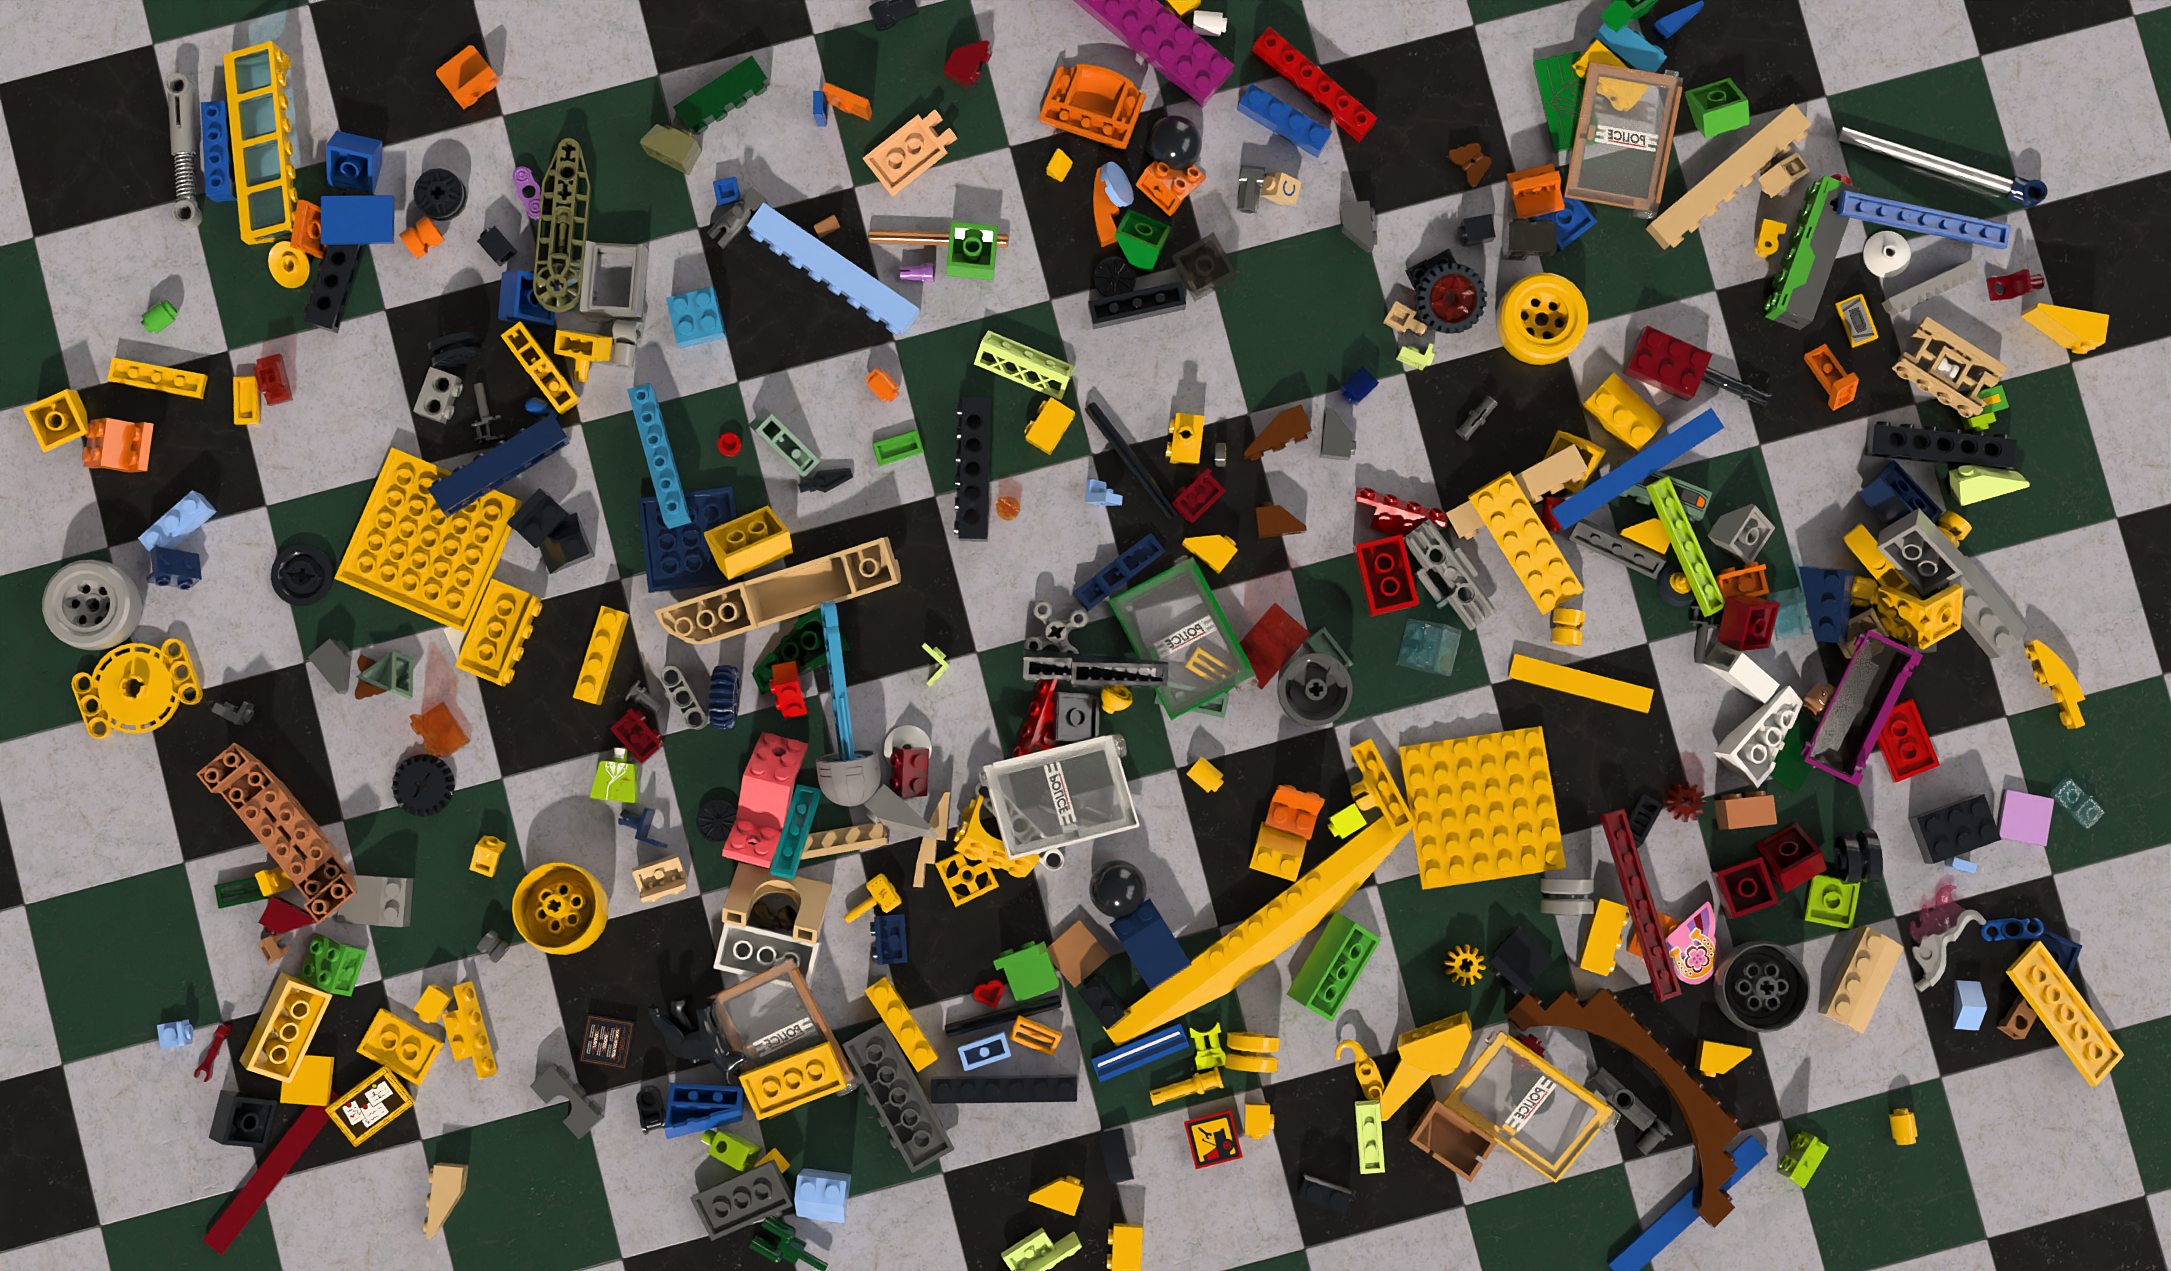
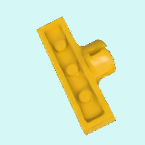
M1370 738L1350 748V752L1363 775V779L1360 782L1351 786L1352 798L1355 800L1366 794V796L1356 801L1357 807L1361 811H1367L1373 807L1380 808L1394 835L1415 825L1416 823L1372 739Z

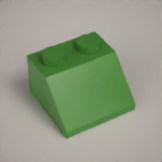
M1730 78L1685 92L1695 126L1704 138L1714 137L1720 133L1736 130L1750 124L1748 99Z
M951 221L946 276L993 281L998 226Z

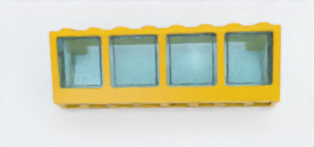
M273 41L223 54L241 240L248 245L291 240L296 214L295 202L298 201L297 190L293 188V179L296 176L295 168L291 164L290 156L293 155V147L288 139L291 125L289 119L286 118L285 110L288 109L289 105L283 90V86H286L285 75L287 70L291 69L289 56Z

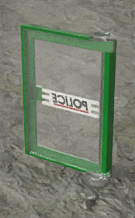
M1187 555L1174 561L1176 566L1108 600L1138 659L1168 662L1167 686L1153 687L1171 721L1234 688L1240 694L1260 683L1199 566L1193 557L1188 559Z

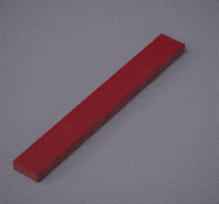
M1622 808L1602 814L1600 819L1656 1000L1664 1001L1681 995V989L1625 809Z
M332 1088L330 1105L341 1097ZM308 1105L204 1237L203 1241L220 1255L227 1251L331 1117L325 1111L328 1106Z

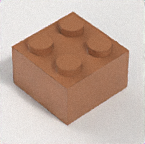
M1765 791L1747 792L1744 798H1742L1741 793L1721 795V800L1714 801L1717 829H1736L1777 824L1774 795H1766Z

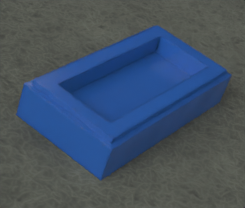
M813 91V115L818 127H826L827 103L822 91Z

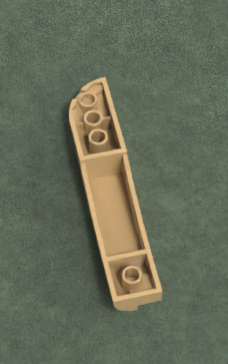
M883 537L655 610V614L661 625L671 635L686 643L708 644L814 611L817 608H821V602L834 601L836 604L898 584L901 581L898 560L894 558L888 537Z

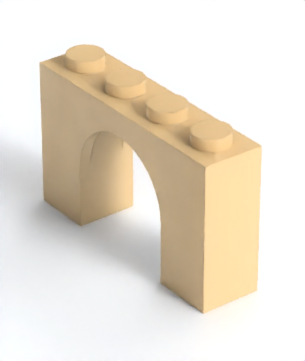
M739 862L723 906L722 922L746 927L754 903L763 896L779 894L790 898L799 909L794 923L793 939L816 945L831 899L832 885L823 881L802 878L798 875H795V879L771 875L769 869Z

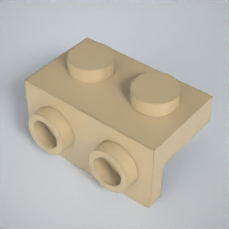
M678 853L632 868L642 903L657 901L662 896L668 894H679L688 887V877Z

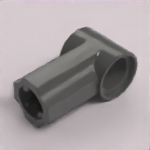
M1242 164L1239 178L1240 191L1237 211L1248 214L1257 213L1265 167Z

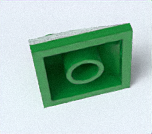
M1128 209L1114 236L1130 264L1135 265L1141 270L1152 272L1167 240L1171 226Z

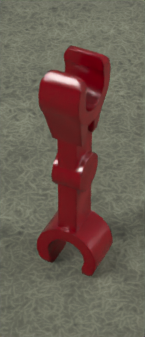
M224 1023L218 1026L215 1033L216 1038L208 1050L205 1061L194 1072L195 1078L199 1077L201 1070L206 1072V1078L203 1082L209 1081L212 1078L214 1061L219 1055V1050L224 1040L232 1030L231 1025Z

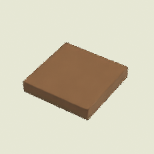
M1080 920L1047 947L1052 963L1074 988L1111 956Z

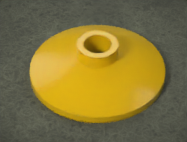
M291 241L279 242L270 250L268 258L269 269L274 279L280 285L286 288H297L303 285L309 276L308 258L305 252L290 247Z

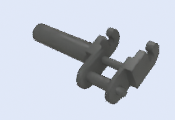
M483 383L474 384L480 418L482 419V422L475 421L474 424H471V427H475L477 438L474 441L483 443L482 441L486 440L489 443L505 439V435L497 437L490 434V422L500 420L501 415H496V417L490 416ZM480 426L486 427V436H482Z
M1695 603V606H1691L1694 609L1693 620H1689V623H1693V626L1700 624L1694 663L1704 664L1708 629L1718 630L1719 626L1708 625V622H1706L1707 617H1704V615L1703 621H1698V613L1701 608L1698 603Z

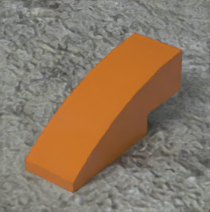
M1100 167L1097 169L1094 183L1093 209L1097 236L1101 247L1117 242L1114 236L1117 229L1112 218L1119 216V208L1110 200L1105 192L1104 187L1107 185L1105 180L1102 182L1100 179Z

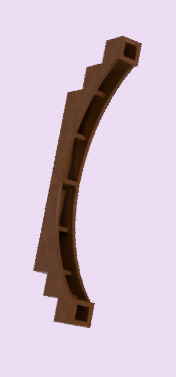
M1599 988L1581 1006L1579 1005L1581 1000L1572 991L1569 993L1561 991L1544 1009L1541 1007L1543 1005L1542 1001L1535 994L1531 996L1529 994L1526 996L1522 995L1504 1013L1520 1031H1526L1529 1027L1561 1026L1584 1030L1602 1036L1637 1056L1665 1084L1683 1113L1694 1143L1698 1168L1697 1204L1693 1209L1709 1226L1715 1228L1735 1208L1731 1203L1732 1197L1724 1189L1720 1191L1718 1189L1738 1170L1734 1165L1736 1161L1734 1157L1726 1150L1724 1152L1722 1150L1742 1131L1737 1126L1739 1121L1731 1113L1725 1114L1722 1111L1720 1101L1712 1094L1708 1096L1702 1090L1704 1085L1696 1077L1691 1079L1686 1074L1687 1068L1678 1059L1674 1061L1668 1055L1670 1050L1662 1042L1656 1043L1650 1037L1653 1033L1644 1024L1639 1025L1634 1020L1635 1014L1626 1006L1622 1008L1616 1002L1618 997L1609 988L1607 990Z

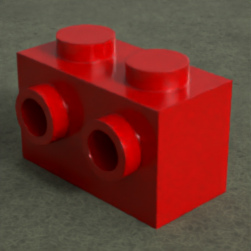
M796 661L773 665V679H770L769 683L772 694H777V696H774L777 710H782L784 719L808 714L806 694Z

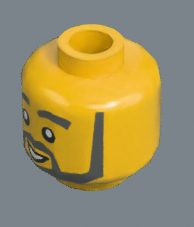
M1855 576L1851 589V606L1870 609L1873 605H1877L1878 588L1881 587L1878 586V582L1872 578Z

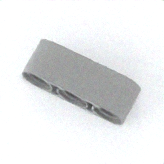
M665 667L660 673L661 683L684 723L691 729L700 730L704 728L708 723V715L685 674L677 667ZM671 671H676L678 679L675 683L670 684L667 681V675ZM687 691L690 695V700L683 705L679 702L678 698L680 693ZM695 712H699L702 717L698 725H693L690 721L691 715Z

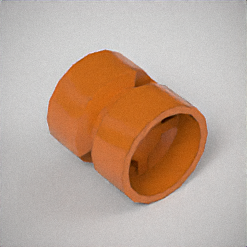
M427 215L416 222L415 228L409 227L399 234L405 245L417 259L428 253L429 247L435 248L445 241L440 231Z

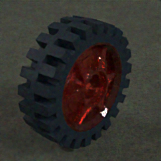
M1458 263L1436 265L1432 269L1427 270L1425 275L1419 279V285H1416L1415 290L1417 292L1414 295L1416 304L1414 306L1415 310L1418 311L1417 315L1423 320L1425 325L1437 332L1455 334L1469 330L1473 324L1479 321L1478 318L1484 313L1483 307H1486L1487 301H1485V297H1487V291H1484L1485 284L1473 269ZM1452 292L1455 296L1454 302L1449 305L1446 301V296L1448 293Z

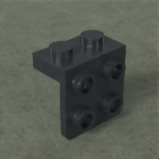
M1517 928L1486 960L1491 965L1489 970L1497 978L1502 976L1508 982L1506 986L1516 996L1519 993L1526 996L1532 990L1529 986L1553 961L1552 957L1521 928Z

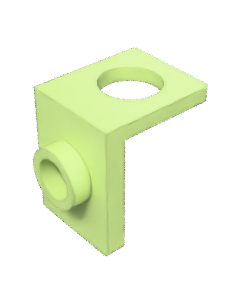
M924 643L922 647L942 665L927 682L931 687L948 669L949 665L943 660L946 657L945 654L937 647L932 650Z

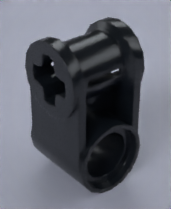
M648 1085L636 1097L640 1124L644 1135L649 1134V1131L664 1129L666 1110L660 1090L653 1085ZM645 1092L652 1093L654 1103H646L643 1099V1094Z

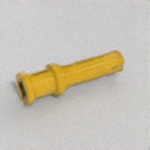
M1214 1067L1213 1071L1203 1074L1195 1073L1192 1075L1193 1078L1150 1090L1149 1093L1153 1106L1195 1092L1204 1094L1206 1090L1215 1087L1224 1088L1218 1067Z

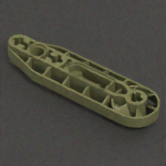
M565 138L559 143L542 182L533 279L534 294L539 304L546 310L556 313L568 311L581 298L590 210L591 187L579 143L571 138ZM569 150H573V151H571V153H570V159H571V161H568V158H567V154L569 153ZM581 162L583 165L584 172H581ZM567 171L574 173L570 178H564L562 175ZM550 177H555L554 192H546V186ZM586 179L587 196L579 194L580 180ZM565 188H567L569 196H567L566 200H563L566 193ZM545 199L553 200L552 215H544ZM578 202H586L585 218L577 217ZM543 221L551 223L550 238H541ZM560 224L559 253H555L557 225ZM567 224H569L567 254H563ZM584 224L583 241L575 240L576 225ZM541 244L549 245L548 260L539 261ZM574 247H582L581 264L573 263ZM558 269H561L560 275L557 274ZM575 270H580V278ZM576 277L578 282L568 286L567 281ZM556 285H561L562 289L559 287V291H554ZM569 293L575 296L573 300L568 298Z

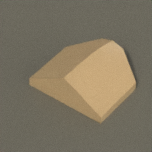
M1873 607L1849 619L1847 642L1837 643L1846 658H1852L1857 647L1854 645V642L1860 632L1864 633L1865 630H1870L1885 638L1889 637ZM1871 639L1862 658H1870L1882 652L1885 645Z

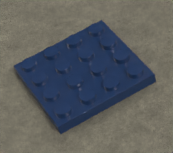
M733 487L685 492L684 497L691 523L668 529L663 521L657 496L638 498L649 593L744 582V574L731 580L727 579L719 569L704 536V532L737 519Z

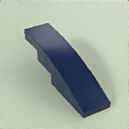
M1150 533L1075 590L1073 594L1088 612L1161 556L1165 550Z

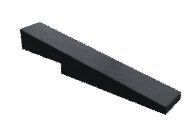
M1023 649L1022 674L1023 679L1071 680V684L1167 686L1169 664L1165 661Z

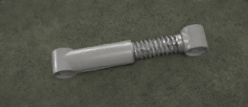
M175 72L168 75L164 82L165 90L168 92L171 154L176 156L174 158L176 160L174 162L176 164L175 180L177 181L176 189H178L176 191L178 193L176 195L178 197L176 199L177 202L172 207L171 213L175 221L186 228L192 229L199 226L203 218L202 212L198 208L196 197L193 196L196 194L193 192L196 190L193 188L195 186L193 184L195 182L193 178L195 177L192 171L194 170L192 167L194 160L191 159L196 155L193 111L195 86L183 74ZM180 83H184L183 88L180 91H176V87ZM187 210H191V215L184 219V213Z

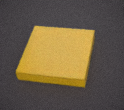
M289 1054L288 1059L284 1062L283 1075L288 1077L297 1055ZM304 1055L291 1084L282 1081L280 1103L329 1106L334 1057Z

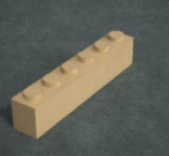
M1573 444L1517 474L1514 478L1532 506L1543 500L1542 495L1548 491L1554 494L1565 488L1563 483L1571 479L1575 483L1586 477L1585 472L1589 469L1577 447ZM1470 500L1446 513L1459 538L1465 536L1466 540L1479 534L1477 529L1485 526L1484 521Z

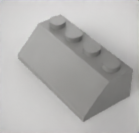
M1967 555L1965 556L1963 574L1933 590L1937 594L1953 584L1963 586L1961 624L1990 659L1998 658L2005 654L2020 641L2028 630L2026 625Z

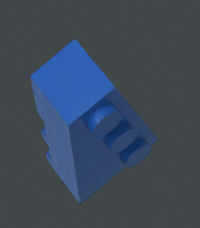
M670 1083L664 1125L666 1138L671 1139L743 1121L745 1104L743 1087Z

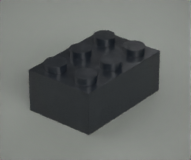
M1985 794L1972 795L1908 818L1925 864H1935L2002 840Z

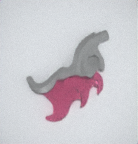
M1945 885L1937 892L1936 904L1932 911H1928L1927 904L1922 906L1920 913L1921 925L1919 928H1916L1915 921H1911L1909 925L1911 937L1919 944L1918 947H1912L1914 958L1924 971V978L1915 984V987L1920 992L1929 986L1933 987L1944 973L1947 943L1956 941L1970 920L1974 919L1980 925L1986 924V920L1980 913L1975 910H1965L1953 901L1951 891L1956 889L1954 885Z

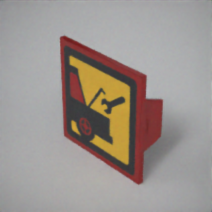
M1231 1110L1184 1121L1196 1169L1243 1158Z

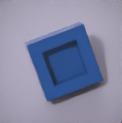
M736 177L713 181L718 206L741 202Z

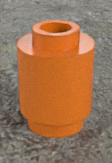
M877 367L865 378V381L868 383L867 386L881 402L888 401L890 403L899 395L897 390L900 386L885 370Z

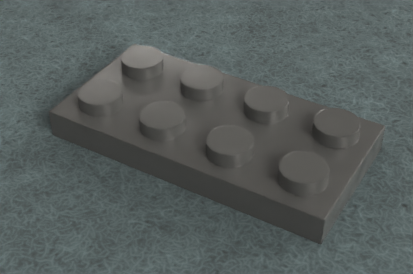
M774 1159L690 1197L712 1241L795 1204L794 1197Z

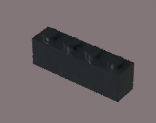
M1181 281L1088 301L1093 329L1181 311L1186 308Z

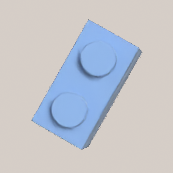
M1005 1031L958 1046L965 1071L1012 1056Z

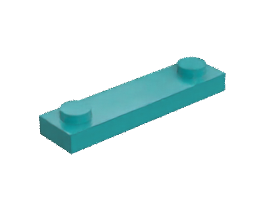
M797 784L772 861L771 875L795 879L821 796L819 788Z

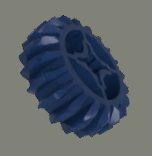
M722 665L716 666L712 671L709 690V721L714 728L723 730L733 729L737 723L740 703V674L737 667Z

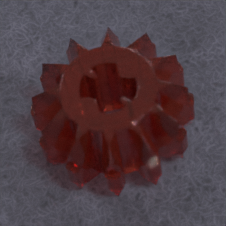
M1683 782L1682 787L1679 783L1674 784L1675 791H1667V794L1672 799L1664 800L1666 804L1671 803L1672 805L1666 811L1668 813L1675 811L1673 815L1674 820H1678L1680 817L1682 822H1688L1689 817L1693 821L1697 820L1696 813H1704V810L1699 806L1707 804L1705 800L1700 801V797L1705 795L1704 791L1696 793L1698 785L1693 784L1690 787L1689 782ZM1682 797L1689 798L1690 803H1687L1689 807L1682 806L1681 801H1684Z

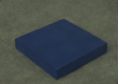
M2035 926L2033 933L2037 931V926ZM2044 929L2043 934L2038 938L2029 940L2026 949L2034 941H2041L2069 979L2082 945Z

